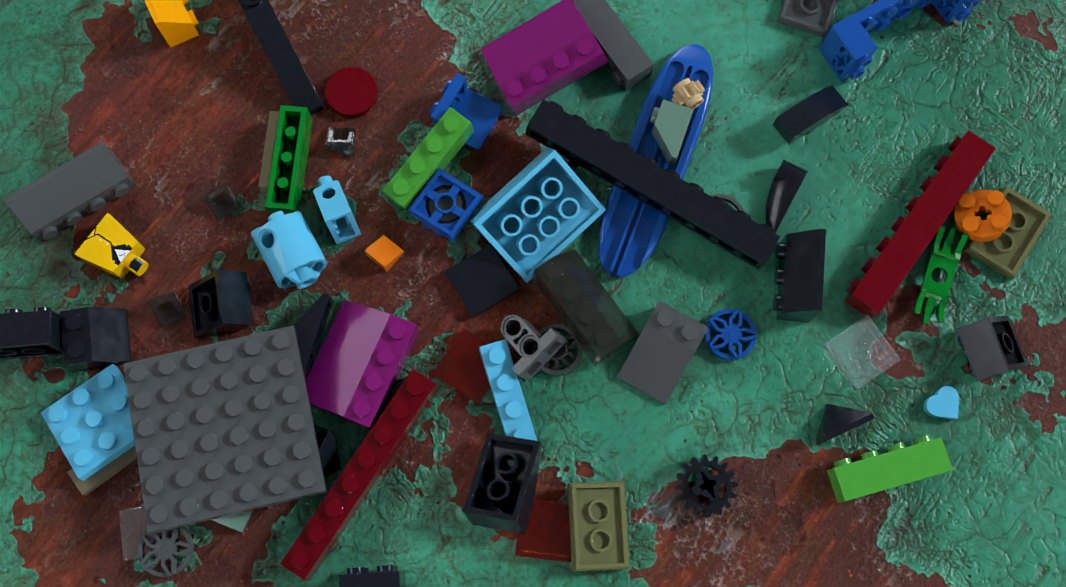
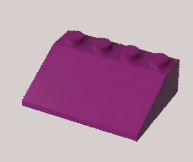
M573 0L558 2L480 49L502 93L516 115L526 111L543 99L548 98L608 62L603 50Z
M344 299L305 381L310 405L371 431L383 413L419 333L417 325L393 314Z

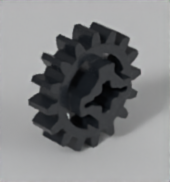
M704 454L701 456L700 462L695 457L691 458L692 466L690 467L684 463L681 468L685 473L676 474V478L681 480V484L674 486V489L682 491V494L677 498L678 501L685 499L687 503L684 509L695 508V516H699L701 511H704L705 517L709 518L711 517L712 510H714L717 516L722 514L721 506L727 509L730 508L731 504L728 498L734 499L737 496L734 492H731V488L738 486V483L731 482L730 480L735 475V472L727 473L725 469L728 463L717 464V456L708 461L707 455ZM704 467L711 468V469L715 470L716 472H718L719 474H718V475L710 474V473L707 472L706 468H704ZM693 472L694 482L692 487L688 489V479ZM703 480L705 483L710 481V483L712 484V487L709 488V492L707 490L702 491L700 489V485L703 484ZM724 484V493L719 500L718 491L720 485ZM696 496L702 498L708 505H702L693 498Z

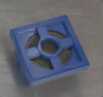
M438 168L409 207L408 213L420 220L426 230L432 229L435 236L442 237L443 235L449 240L454 241L482 202L483 195Z

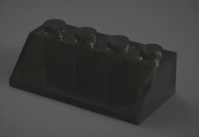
M576 250L557 254L534 269L531 280L564 325L573 334V337L576 338L595 367L640 336Z

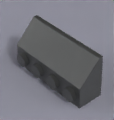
M101 142L6 197L4 201L29 233L42 242L56 237L62 229L78 224L83 217L91 212L103 209L113 199L127 195L130 189L136 185L120 159Z

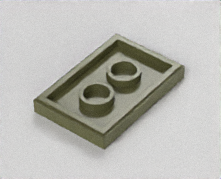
M1005 186L1000 192L1004 194V198L1009 202L1012 209L1010 226L1002 233V236L993 241L977 242L970 240L964 252L1009 280H1012L1053 214L1008 186ZM987 213L983 220H986L987 215H990V214Z
M624 481L568 483L572 571L630 569Z

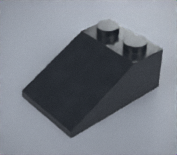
M492 433L487 434L463 508V513L472 525L526 534L534 506L542 448L541 441Z

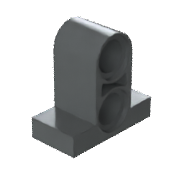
M509 315L501 323V333L522 356L512 369L518 376L528 380L567 342L561 333L551 328L542 336L529 321L517 315ZM520 324V331L515 335L514 330ZM538 343L537 351L531 354L532 346Z

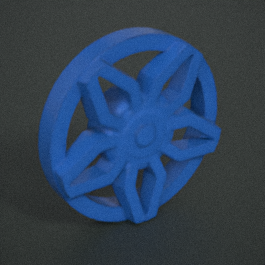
M726 309L719 311L706 324L708 327L704 335L706 345L718 358L729 361L741 359L755 345L757 337L755 325L740 310ZM723 315H731L728 319V324L724 319L718 317ZM735 316H738L737 325L732 323ZM742 319L747 323L749 329H740V326L742 325ZM714 321L721 323L723 327L718 328ZM710 327H712L716 333H719V335H715V337L712 340H710L709 334ZM742 332L751 334V336L742 337ZM720 339L722 344L713 346L716 340ZM740 341L743 343L750 341L748 348L742 352ZM727 346L731 355L723 354L718 349ZM732 346H738V354L735 352Z

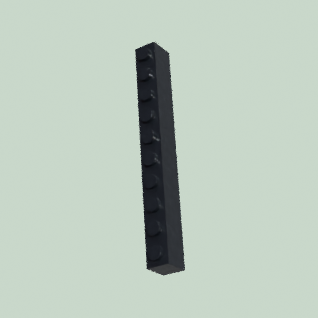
M542 100L526 127L525 135L548 148L555 149L558 154L754 268L759 269L766 263L780 238L779 235L774 233L775 231L772 227L756 223L751 220V216L746 212L736 211L727 206V202L722 198L712 197L706 194L701 186L695 183H687L680 179V175L677 172L661 168L653 158L646 155L642 157L634 152L633 148L627 143H618L611 139L606 131L600 128L594 129L587 125V122L582 117L566 113L558 103Z

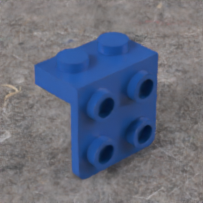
M456 73L453 80L449 79L443 89L444 95L440 102L436 101L430 110L432 126L434 127L449 107H451L472 123L474 133L464 145L474 150H480L502 114V106L468 89L466 77Z

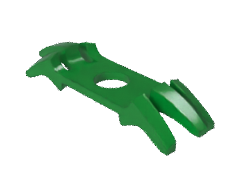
M941 226L937 231L930 248L931 254L922 285L915 300L914 313L919 315L924 297H927L923 307V323L927 325L936 301H939V304L936 306L937 322H944L949 291L957 263L960 261L962 249L968 238V235L963 234L951 254V245L956 228L953 227L947 233L940 250L939 246L945 227ZM936 268L942 269L946 273L945 282H935L932 278V271Z

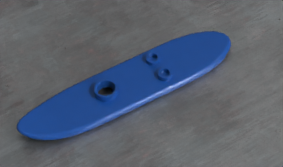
M698 44L686 45L677 50L666 61L648 92L628 144L633 148L634 152L642 157L646 155L653 158L661 168L677 172L682 180L699 138L712 93L713 66L710 55L704 47ZM686 78L693 82L699 80L705 89L704 95H702L704 101L693 110L674 166H670L652 134L654 123H651L650 119L654 107L660 108L663 99L672 102V95L675 94L672 89L680 81ZM612 186L605 205L606 211L602 215L598 248L600 261L605 271L613 277L621 278L634 273L647 261L659 243L669 218L617 187Z

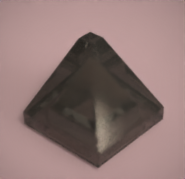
M329 128L326 147L349 158H354L355 128Z
M228 184L203 195L217 220L241 208Z
M175 291L153 297L149 300L148 304L160 327L187 316Z

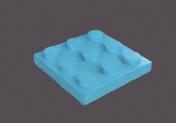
M111 364L41 412L75 474L82 481L135 446L126 380L119 368L114 364Z

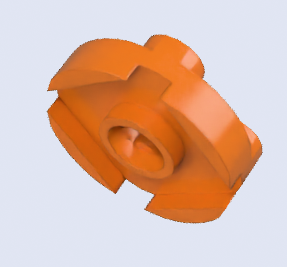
M976 190L963 194L954 211V223L957 230L961 234L963 232L965 235H968L969 239L977 242L993 241L1002 236V233L1010 226L1012 218L1011 206L1004 198V194L998 190ZM985 211L990 215H987L986 220H981L980 216H975V214Z

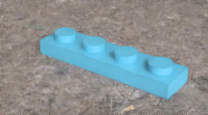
M506 339L479 347L505 436L537 441L517 374L512 369L514 364Z

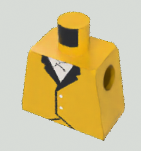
M109 213L103 217L75 253L87 264L121 279L125 277L129 270L137 276H141L149 265L148 262L140 258L145 251V247Z

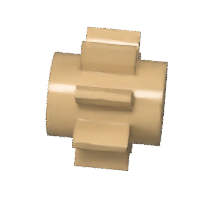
M686 78L672 89L675 93L671 99L673 103L695 109L704 101L702 95H704L705 89L699 80L693 82Z

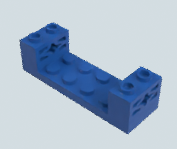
M879 0L832 25L819 51L841 82L849 78L855 80L865 72L864 68L872 62V56L878 48L869 36V33L874 30L880 32L888 27L891 21L895 19L902 20L913 9L917 7L922 9L930 3L934 5L946 24L956 19L960 22L972 13L971 8L979 4L981 0Z

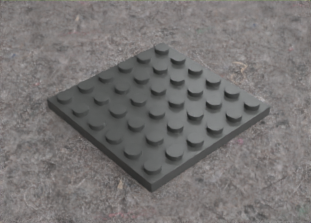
M294 326L123 364L147 531L149 534L327 492Z

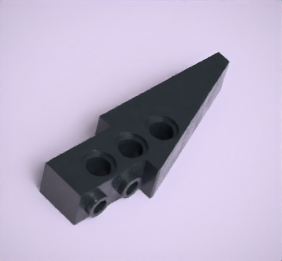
M237 0L292 105L307 107L310 115L323 110L324 107L269 0Z

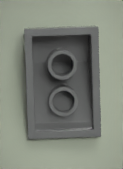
M659 301L616 378L665 405L708 327Z

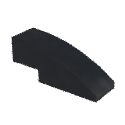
M831 85L779 115L773 126L790 145L804 134L808 135L845 109L849 104Z

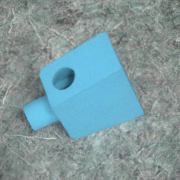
M331 176L320 177L316 181L318 187L313 190V193L336 244L362 235L339 181H333Z

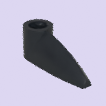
M783 160L772 181L766 203V225L772 227L775 231L774 233L779 228L808 172L786 160Z

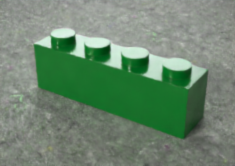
M280 105L265 205L270 215L278 211H283L284 215L300 211L313 122L307 107Z

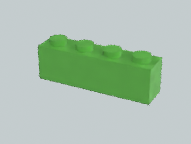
M449 107L382 190L385 195L408 213L409 207L438 168L444 170L474 133L472 123Z
M930 435L913 439L915 445L905 447L902 442L888 446V452L878 455L877 450L861 454L862 460L851 462L850 458L833 462L835 468L827 470L837 503L953 471L942 438L931 440Z

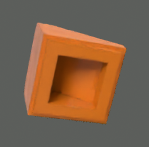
M385 235L381 236L365 250L366 256L386 272L404 253V250Z

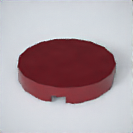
M345 67L330 76L326 84L325 95L333 111L345 118H357L366 115L373 105L375 106L378 100V88L374 77L368 71L359 67Z

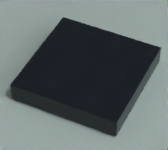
M491 244L445 271L446 277L473 319L519 291V287Z

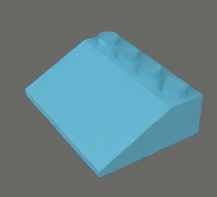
M547 147L472 215L469 221L521 278L528 283L604 213L606 209L557 151Z

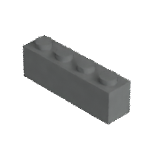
M573 0L603 50L608 61L604 65L609 68L611 77L618 86L621 85L627 91L651 76L654 64L606 0Z

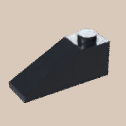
M324 293L292 325L296 330L305 378L308 377L334 303L329 294Z

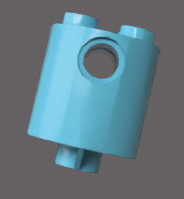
M283 211L271 214L268 217L269 222L251 232V236L279 288L297 286L298 289H304L317 281L320 273L326 268L327 260L300 211L285 215Z

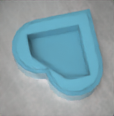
M944 386L938 389L935 395L924 401L923 408L925 413L933 418L957 420L959 395L956 389L951 386Z

